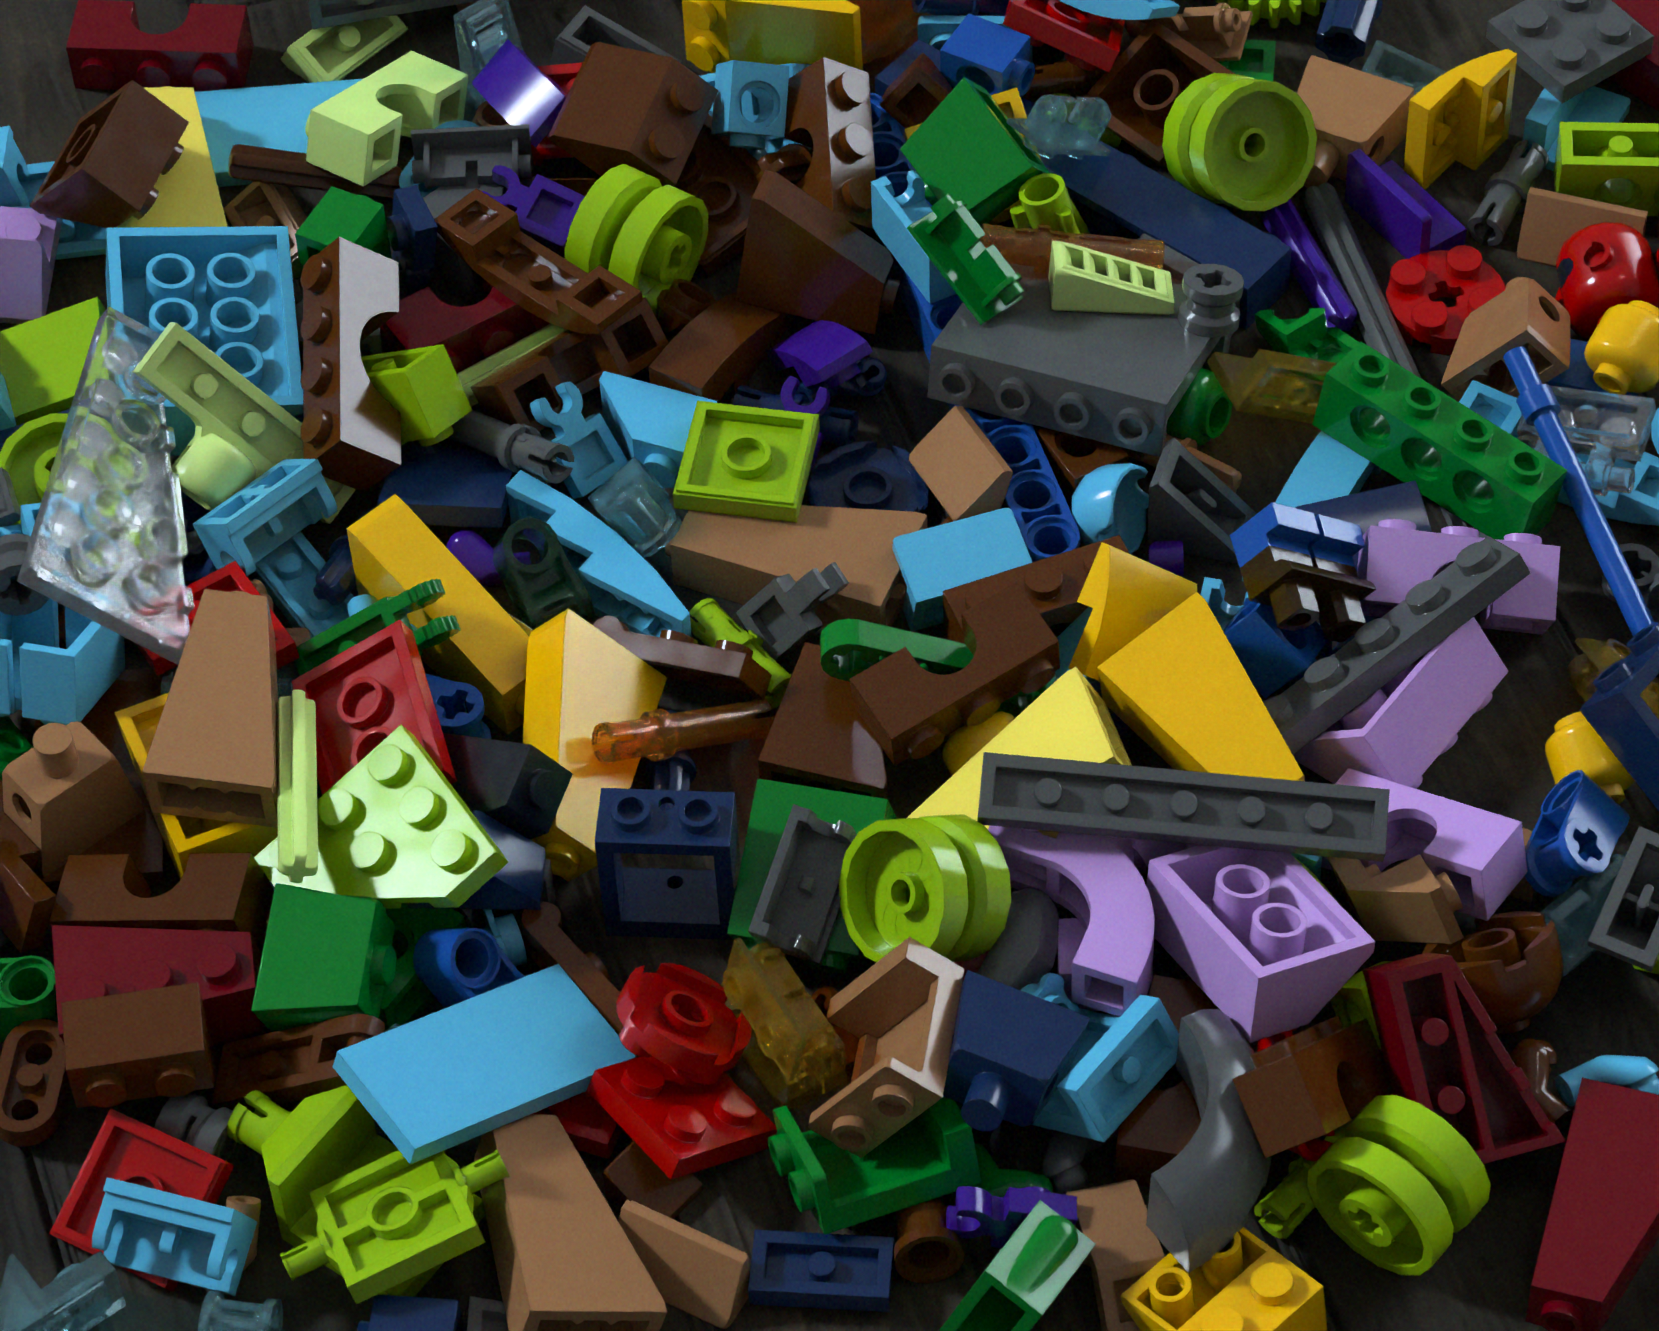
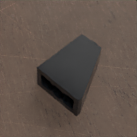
M443 733L457 779L451 785L471 812L473 810L481 811L530 840L549 832L573 773L530 744Z

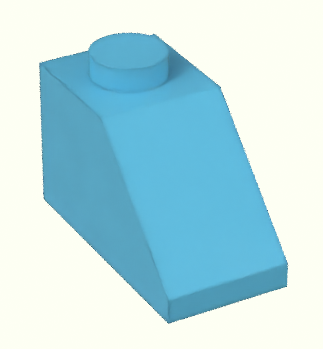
M603 371L599 379L603 419L628 460L636 479L647 481L657 487L674 489L697 401L717 403V401Z

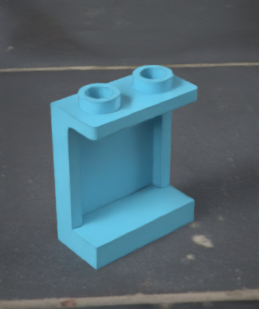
M1140 994L1120 1017L1080 1009V1014L1088 1016L1090 1019L1070 1071L1059 1083L1057 1090L1032 1125L1105 1142L1176 1063L1179 1033L1160 998Z

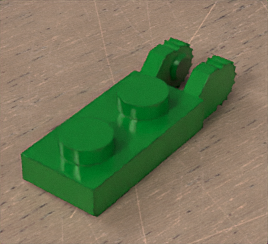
M431 579L397 596L384 597L297 646L299 658L294 660V664L299 676L398 620H401L413 631L407 613L422 609L443 597L445 590L441 580ZM455 616L435 618L428 622L427 625L413 631L420 656L423 655V649L438 645L460 631V626Z

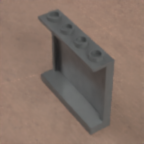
M1007 243L1000 253L1014 272H1019L1022 276L1019 284L1025 290L1022 294L1023 299L982 325L979 324L966 305L962 303L931 345L927 398L1160 457L1165 445L1167 421L1207 358L1221 362L1224 360L1230 349L1231 334L1223 337H1204L1190 333L1180 326L1178 321L1179 308L1181 303L1187 299V296L1182 290V285L1172 283L1175 306L1174 314L1170 315L1051 310L1048 279L1051 253Z

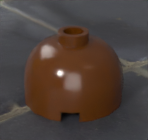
M1513 911L1493 914L1488 921L1477 918L1474 919L1477 932L1465 935L1463 939L1452 944L1427 943L1422 954L1452 955L1497 1028L1496 1034L1514 1033L1531 1024L1530 1017L1538 1014L1550 1003L1560 985L1564 968L1562 949L1556 926L1552 920L1546 926L1544 915L1538 912Z

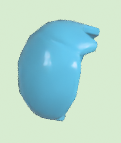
M1132 463L1107 464L1088 473L1079 482L1072 495L1071 513L1079 528L1080 541L1083 546L1120 535L1130 554L1139 549L1146 531V509L1149 507V494L1140 489L1137 483L1138 479L1145 478L1148 473L1144 467Z

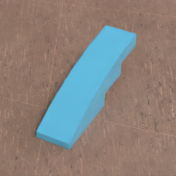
M522 470L506 485L511 526L543 541L547 567L580 583L584 610L600 618L603 616L616 617L634 633L660 637L662 630H673L692 637L690 613L659 573L616 531L570 497Z

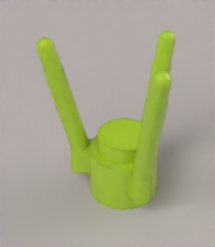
M1053 173L1036 175L1028 179L1020 187L1019 199L1021 204L1010 209V215L1015 226V245L1028 248V228L1031 227L1043 237H1055L1065 232L1071 244L1088 248L1087 245L1092 243L1093 237L1072 202L1065 181L1060 175Z

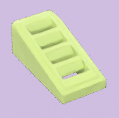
M1052 241L1048 276L1051 310L1156 315L1174 314L1175 302L1171 273L1169 271L1075 244Z

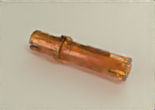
M986 223L982 225V230L986 235L980 241L985 248L994 244L1008 264L1032 266L1033 272L1046 273L1050 265L1052 241L1075 244L1163 269L1164 240H1140L1095 234L1065 233L1063 231L1050 230V225L1037 224L1036 229L1012 228Z
M754 698L745 702L671 714L664 709L648 710L639 719L598 723L592 733V745L615 742L611 744V748L594 751L597 759L604 765L645 756L651 761H660L671 758L675 751L755 738L765 739L773 724L774 716L752 720L755 718V714L772 711L771 705L763 698Z

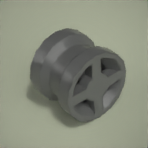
M1199 264L1187 269L1182 280V290L1187 299L1181 303L1179 308L1178 321L1180 326L1190 333L1204 337H1223L1236 331L1239 325L1240 311L1235 303L1243 294L1244 280L1242 275L1232 268L1218 264Z
M18 533L3 535L0 537V611L4 614L16 616L30 614L40 609L49 600L52 592L45 549L38 540L29 535Z

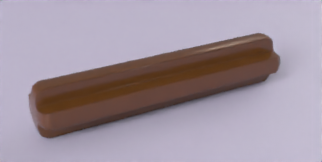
M242 144L232 146L228 161L229 176L234 179L328 191L333 186L355 195L393 200L394 190L400 189L399 177L402 172L401 168L396 166L363 187L306 162L307 153Z

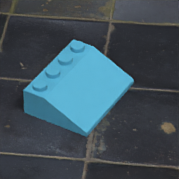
M288 226L106 228V294L115 434L122 440L129 457L179 456L195 435L196 425L192 419L133 372L170 322L178 323L292 416L303 413L302 373Z

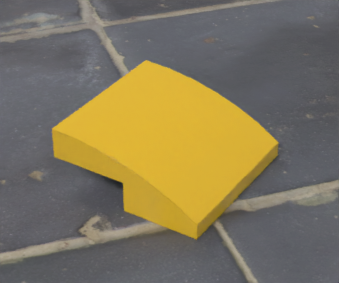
M1504 49L1472 59L1439 76L1409 100L1403 170L1424 190L1455 160L1475 171L1508 138L1517 53Z
M1102 542L1077 600L1078 603L1092 608V612L1068 669L1076 666L1083 675L1099 681L1097 667L1197 591V583Z

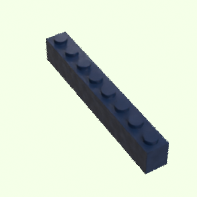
M918 39L875 77V94L883 97L886 89L922 53L929 57L940 71V50ZM1020 96L1041 161L1050 173L1060 175L1064 179L1069 196L1093 237L1092 243L1108 252L1121 254L1131 261V245L1143 234H1146L1198 264H1218L1236 270L1242 275L1244 280L1243 294L1240 298L1239 327L1247 330L1255 322V313L1260 310H1268L1289 289L1292 250L1290 246L1282 243L1276 236L1265 233L1234 216L1228 209L1216 206L1191 192L1178 181L1170 180L1141 164L1133 156L1124 154L1093 137L1085 129L1077 128L1047 111L1042 105ZM897 122L902 134H904L905 128Z

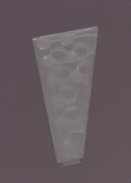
M109 306L97 321L17 582L179 665L190 632L188 615L194 609L192 588L185 587L182 560L187 556L188 550L179 474L173 473L171 469L170 453L176 447L174 428L166 425L164 407L166 398L133 372L161 334Z

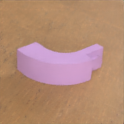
M990 826L988 831L999 843L1010 872V887L1018 890L1030 887L1043 891L1050 896L1052 901L1072 912L1086 931L1072 962V1002L1120 1017L1140 994L1147 996L1153 973V904L1141 874L1124 852L1104 836L1059 832L1055 839L1033 829Z

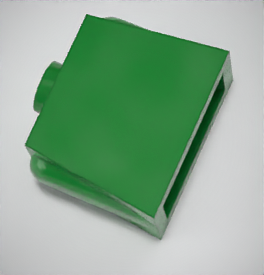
M965 77L900 148L901 152L922 178L925 185V199L932 206L941 198L951 193L956 201L964 200L967 204L966 209L981 228L987 225L999 213L1020 200V187L1028 179L1043 173H1050L988 91Z
M281 883L275 884L251 1009L271 1032L351 1014H367L379 1019L384 986L391 985L396 971V953L392 946L395 924L388 917L384 904L372 897L338 895Z
M1039 1200L946 1320L940 1331H1030L1095 1247L1096 1243L1075 1228L1070 1220L1060 1216Z

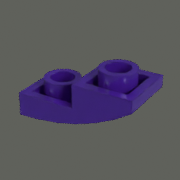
M509 39L506 40L471 83L510 125L529 124L531 144L535 147L538 146L545 136L549 135L567 97V94L561 87L544 74L528 55Z
M820 320L806 326L765 352L777 372L794 366L805 387L825 381L828 388L832 389L860 373L861 370L856 362L872 353L873 350L867 340L851 329L836 322Z

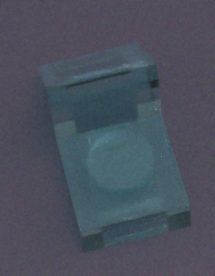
M99 1251L82 1263H74L67 1266L57 1274L53 1282L41 1289L15 1255L11 1254L7 1261L0 1289V1331L90 1330L126 1306L116 1269L105 1255Z

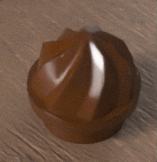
M675 279L670 288L662 290L657 297V321L665 335L673 339L691 320L714 304L715 299L702 287L687 280Z

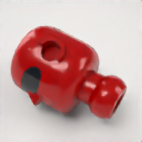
M1612 222L1593 224L1575 232L1563 243L1556 259L1560 287L1555 299L1567 309L1570 315V328L1579 337L1590 339L1604 313L1612 306L1640 300L1659 308V281L1651 247L1647 239L1634 227Z

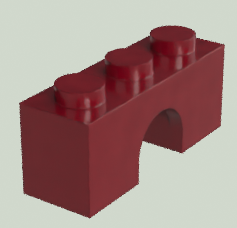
M78 0L66 45L74 86L77 89L119 90L131 80H134L142 87H193L194 92L245 88L254 48L247 5L190 3L187 18L180 27L168 33L149 34L140 31L134 1Z
M482 278L485 299L474 305L464 307L448 305L439 300L429 287L399 300V312L380 326V334L384 353L444 344L457 374L551 323L520 307Z

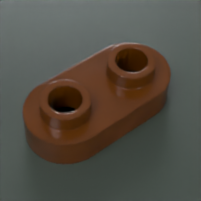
M43 1018L25 1021L11 1030L4 1041L0 1056V1138L10 1145L28 1147L47 1140L60 1124L69 1087V1079L66 1073L64 1043L59 1036L58 1023L56 1021ZM50 1058L45 1064H33L37 1059ZM35 1114V1116L30 1119L19 1120L24 1115Z

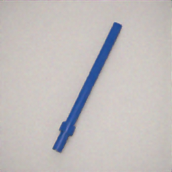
M1526 347L1513 348L1504 354L1503 360L1520 394L1516 400L1526 424L1535 426L1549 458L1567 469L1562 486L1630 632L1634 636L1646 626L1654 623V619L1560 422L1558 414L1561 411V407L1551 386L1542 383Z

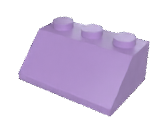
M1473 617L1293 754L1297 762L1333 784L1350 768L1417 789L1423 781L1422 775L1439 755L1449 750L1456 743L1459 730L1474 713L1483 709L1491 701L1492 691L1509 671Z
M1198 845L1149 860L1146 886L1153 904L1154 938L1212 1002L1231 1018L1250 1043L1309 1024L1374 953L1375 940L1291 853Z

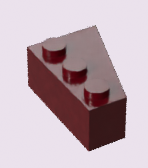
M52 925L58 1030L63 1043L61 1002L196 982L199 983L214 1046L271 1033L251 1011L262 957L251 932Z
M1423 953L1362 969L1393 1095L1420 1103L1445 1119L1468 1141L1483 1164L1566 1142L1556 1124L1549 1121L1529 1087L1532 1085L1521 1067L1515 1066L1495 1033L1497 1028L1452 955Z

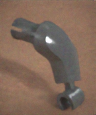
M1028 887L1012 892L1005 929L988 952L977 974L1021 990L1028 984H1038L1042 976L1053 968L1058 947L1059 919L1077 917L1064 906L1053 902L1050 896L1041 890Z

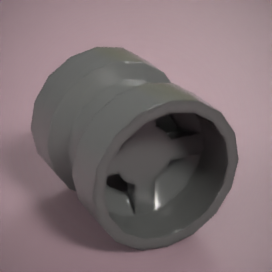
M193 1091L181 1097H170L162 1108L155 1124V1129L219 1157L232 1165L239 1157L244 1144H239L231 1139L227 1134V1125L233 1110L226 1107L215 1110L209 1107L206 1097Z

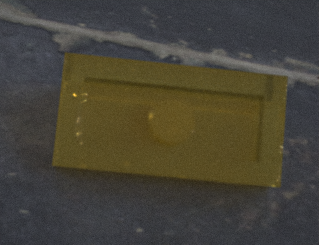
M1259 349L1253 358L1214 352L1207 361V364L1236 411L1311 424L1313 423L1325 375L1337 364Z

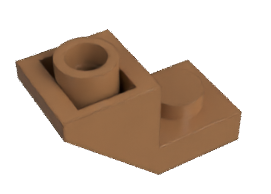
M1420 854L1382 873L1376 863L1364 868L1358 859L1327 857L1350 910L1362 928L1375 941L1452 944L1464 938L1453 914L1463 908L1455 887L1446 872L1434 876Z
M1131 1179L1066 1192V1195L1077 1196V1222L1075 1228L1096 1243L1082 1263L1091 1267L1102 1331H1141L1123 1306L1121 1294L1161 1261L1165 1255L1159 1239L1146 1225L1147 1208L1136 1180Z

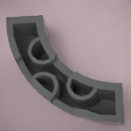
M1202 1009L1181 1017L1175 1069L1186 1082L1194 1096L1199 1109L1201 1123L1182 1151L1165 1166L1151 1174L1146 1225L1188 1274L1209 1261L1217 1252H1220L1230 1243L1234 1234L1244 1227L1248 1221L1250 1209L1257 1200L1262 1187L1266 1186L1272 1156L1265 1158L1232 1080L1255 1068L1250 1055L1254 1054V1051L1244 1034L1231 1018L1219 1009Z

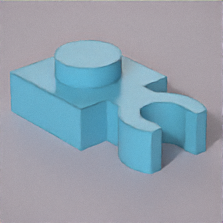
M569 381L560 383L555 387L563 402V407L559 414L551 409L545 397L532 401L530 408L538 423L552 428L556 438L551 441L566 445L573 452L574 462H568L558 457L556 462L573 468L571 474L563 482L573 499L584 497L628 468L630 464L600 413L590 415L584 419L581 414L583 407L582 395L579 389Z

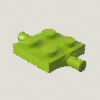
M498 1149L462 1168H459L458 1164L447 1156L445 1150L412 1164H409L401 1152L396 1150L309 1192L318 1214L316 1230L318 1237L285 1253H280V1257L292 1281L330 1262L333 1268L342 1274L346 1286L357 1305L485 1243L473 1215L474 1198L472 1194L506 1177L509 1178L510 1175Z

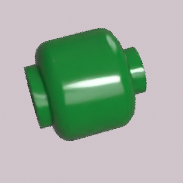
M1203 368L1199 370L1167 421V434L1181 440L1192 438L1196 441L1197 447L1223 433L1229 423L1233 404L1232 397L1227 392L1226 384L1218 373Z

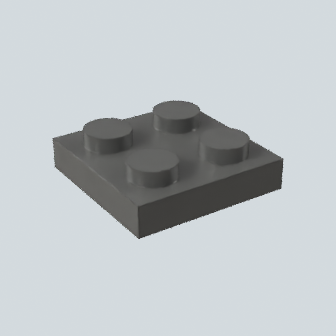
M1524 0L1488 20L1486 38L1500 50L1509 49L1517 53L1516 64L1561 103L1568 101L1651 54L1654 36L1612 0Z

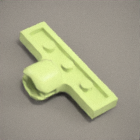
M170 322L133 370L137 376L187 414L196 425L193 439L170 468V477L181 491L207 510L211 511L283 459H303L302 423L178 323ZM324 477L335 498L337 512L328 519L322 514L323 518L320 521L331 524L356 489Z

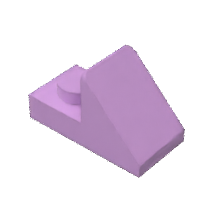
M0 206V323L22 324L46 315L62 225L61 218L40 214L30 208Z

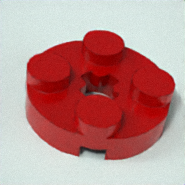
M1458 245L1450 250L1429 251L1409 259H1401L1392 266L1385 299L1406 343L1412 345L1414 338L1422 343L1431 344V353L1451 355L1468 315L1505 291V284L1493 267L1482 261L1483 257L1479 250L1472 246ZM1440 297H1448L1456 300V305L1454 307H1446L1444 302H1435L1433 300Z
M660 963L655 973H643L645 965L635 968L623 986L616 1002L617 1015L624 1026L619 1034V1039L623 1046L637 1056H653L673 1068L684 1071L690 1079L703 1085L716 1083L722 1072L732 1069L737 1064L751 1039V1024L744 1010L736 1018L733 1011L725 1005L730 993L713 979L691 968L674 963Z

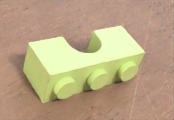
M414 51L408 52L311 109L305 128L308 137L306 162L364 187L397 166L400 135L411 137V130L435 129L445 122L464 119L468 74Z

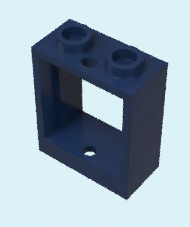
M1654 622L1643 628L1629 640L1627 647L1631 653L1625 659L1613 663L1594 679L1593 684L1597 691L1580 708V712L1659 811V719L1640 696L1644 689L1659 674V622Z
M601 788L595 849L606 936L732 940L727 932L741 865L735 792ZM664 803L674 805L670 810H662L660 808ZM621 853L714 856L715 870L622 867Z

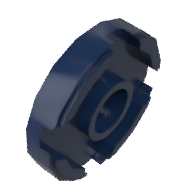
M859 441L837 447L819 459L812 470L813 476L807 484L806 496L807 506L911 511L927 515L930 492L929 487L909 462L910 453L907 450L892 445L891 451L886 448H877V442Z

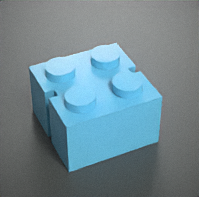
M52 589L49 600L40 609L30 614L16 616L4 614L0 611V717L9 716L17 712V710H22V717L37 719L43 724L61 723L67 725L70 722H81L125 669L123 600L69 592L64 597L66 649L59 648L57 590Z

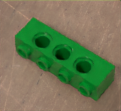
M1362 341L1325 375L1312 423L1321 431L1403 483L1416 480L1422 495L1493 539L1504 540V536L1511 533L1536 535L1550 522L1567 473V469Z

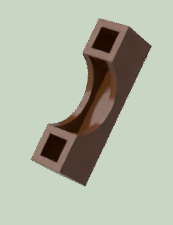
M338 237L321 252L308 259L306 264L303 265L300 279L301 286L303 287V320L300 330L303 338V371L301 374V387L303 389V423L301 426L303 459H318L323 468L321 473L324 477L361 492H366L401 465V413L392 407L373 386L365 371L360 353V340H364L399 312V264L395 260Z

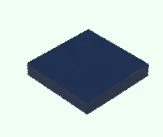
M402 445L401 465L387 475L377 506L396 494L425 525L499 528L503 525L509 506L506 485L517 473L505 469L498 459L472 448Z

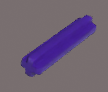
M1289 199L1284 204L1263 211L1261 220L1269 234L1276 236L1282 243L1292 248L1290 269L1313 308H1325L1328 327H1337L1342 331L1350 332L1357 324L1355 320L1357 310L1292 201Z

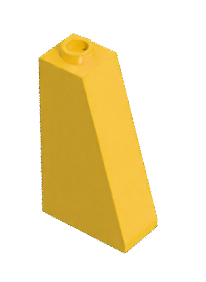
M394 494L346 528L358 595L370 594L379 601L384 597L397 596L425 581L440 579L445 595L431 605L407 613L410 624H413L418 629L427 625L428 622L435 618L453 615L458 621L460 631L438 645L423 649V655L420 656L421 661L441 678L468 683L477 687L483 695L484 715L505 733L510 734L524 723L527 642L529 636L410 507Z
M1197 591L1097 667L1102 698L1106 705L1174 770L1305 781L1303 772L1208 603Z
M569 608L530 633L527 642L523 744L533 745L573 773L549 832L531 839L545 848L546 859L551 860L552 874L560 876L566 881H570L597 866L595 835L601 788H631L667 680L665 675Z

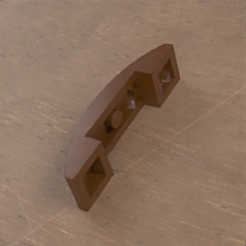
M477 188L434 219L438 226L437 232L477 274L520 307L561 328L578 333L599 334L643 301L640 290L599 265L590 273H586L521 232L517 213Z

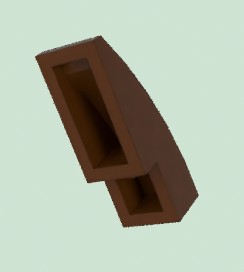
M737 292L729 294L710 305L691 320L667 344L648 367L650 383L715 400L717 403L725 393L735 396V394H738V387L747 383L766 358L767 354L765 351L778 342L796 316L735 301Z

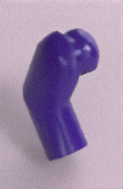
M467 528L455 532L447 542L448 550L483 587L533 583L530 552L498 554L477 531Z

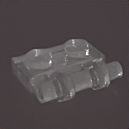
M1551 386L1561 407L1558 417L1575 453L1590 455L1587 463L1580 462L1594 494L1604 497L1609 491L1630 494L1635 483V470L1616 467L1614 463L1616 459L1641 462L1651 433V423L1656 413L1655 399ZM1522 415L1517 427L1518 439L1549 458L1535 426L1527 425Z

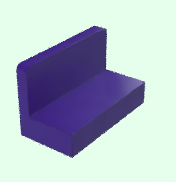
M1361 149L1348 154L1345 202L1403 257L1409 259L1424 252L1450 250L1455 246L1465 245L1467 228L1393 160L1378 166Z

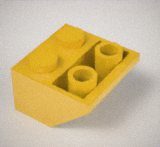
M1244 1227L1234 1234L1230 1243L1220 1252H1217L1209 1261L1189 1274L1174 1256L1169 1253L1121 1294L1123 1306L1141 1331H1327L1323 1285Z

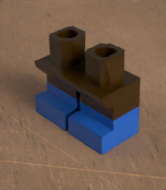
M1271 502L1230 534L1249 600L1272 606L1277 628L1297 631L1306 629L1319 619L1324 639L1341 643L1356 634L1366 624L1360 601L1374 592L1376 588L1371 581L1360 579L1357 576L1353 555L1365 547L1360 525L1320 514L1315 516L1312 512Z

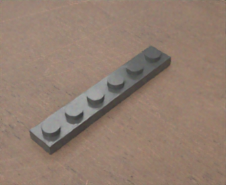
M1490 536L1480 542L1467 546L1457 555L1455 562L1431 580L1414 586L1407 593L1405 600L1383 617L1364 624L1356 632L1355 638L1330 657L1313 663L1305 671L1304 677L1279 696L1263 701L1292 755L1528 576L1530 571L1520 553Z
M984 752L977 822L989 826L1383 862L1386 855L1390 789Z

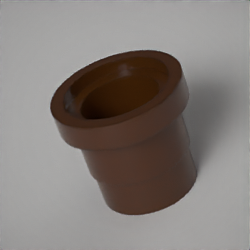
M939 1198L896 1211L898 1241L893 1249L894 1263L897 1272L909 1281L916 1283L942 1281L955 1274L964 1262L962 1240L957 1233L946 1228L947 1206Z

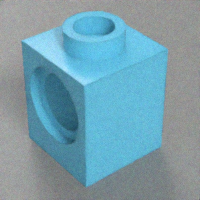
M738 60L716 64L715 88L719 91L713 104L711 135L730 136V147L758 150L764 149L765 140L784 137L790 66ZM745 91L753 93L759 101L760 112L754 122L747 120L740 110V99Z

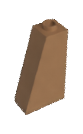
M801 505L796 523L689 510L683 521L677 520L671 526L666 540L665 553L666 556L671 557L673 582L675 585L745 605L776 577L790 574L795 583H797L810 570L817 568L819 572H822L829 564L836 562L849 584L834 597L814 609L824 625L821 628L824 629L828 624L842 619H859L892 627L904 604L907 589L892 549L893 540L897 536L927 529V515L911 511Z
M204 589L142 770L152 812L278 828V688L276 642L267 596L252 595L243 591L226 592Z
M530 1114L482 1134L474 1161L498 1149L510 1175L509 1178L506 1177L481 1189L509 1331H660L667 1314L665 1301L556 1115Z

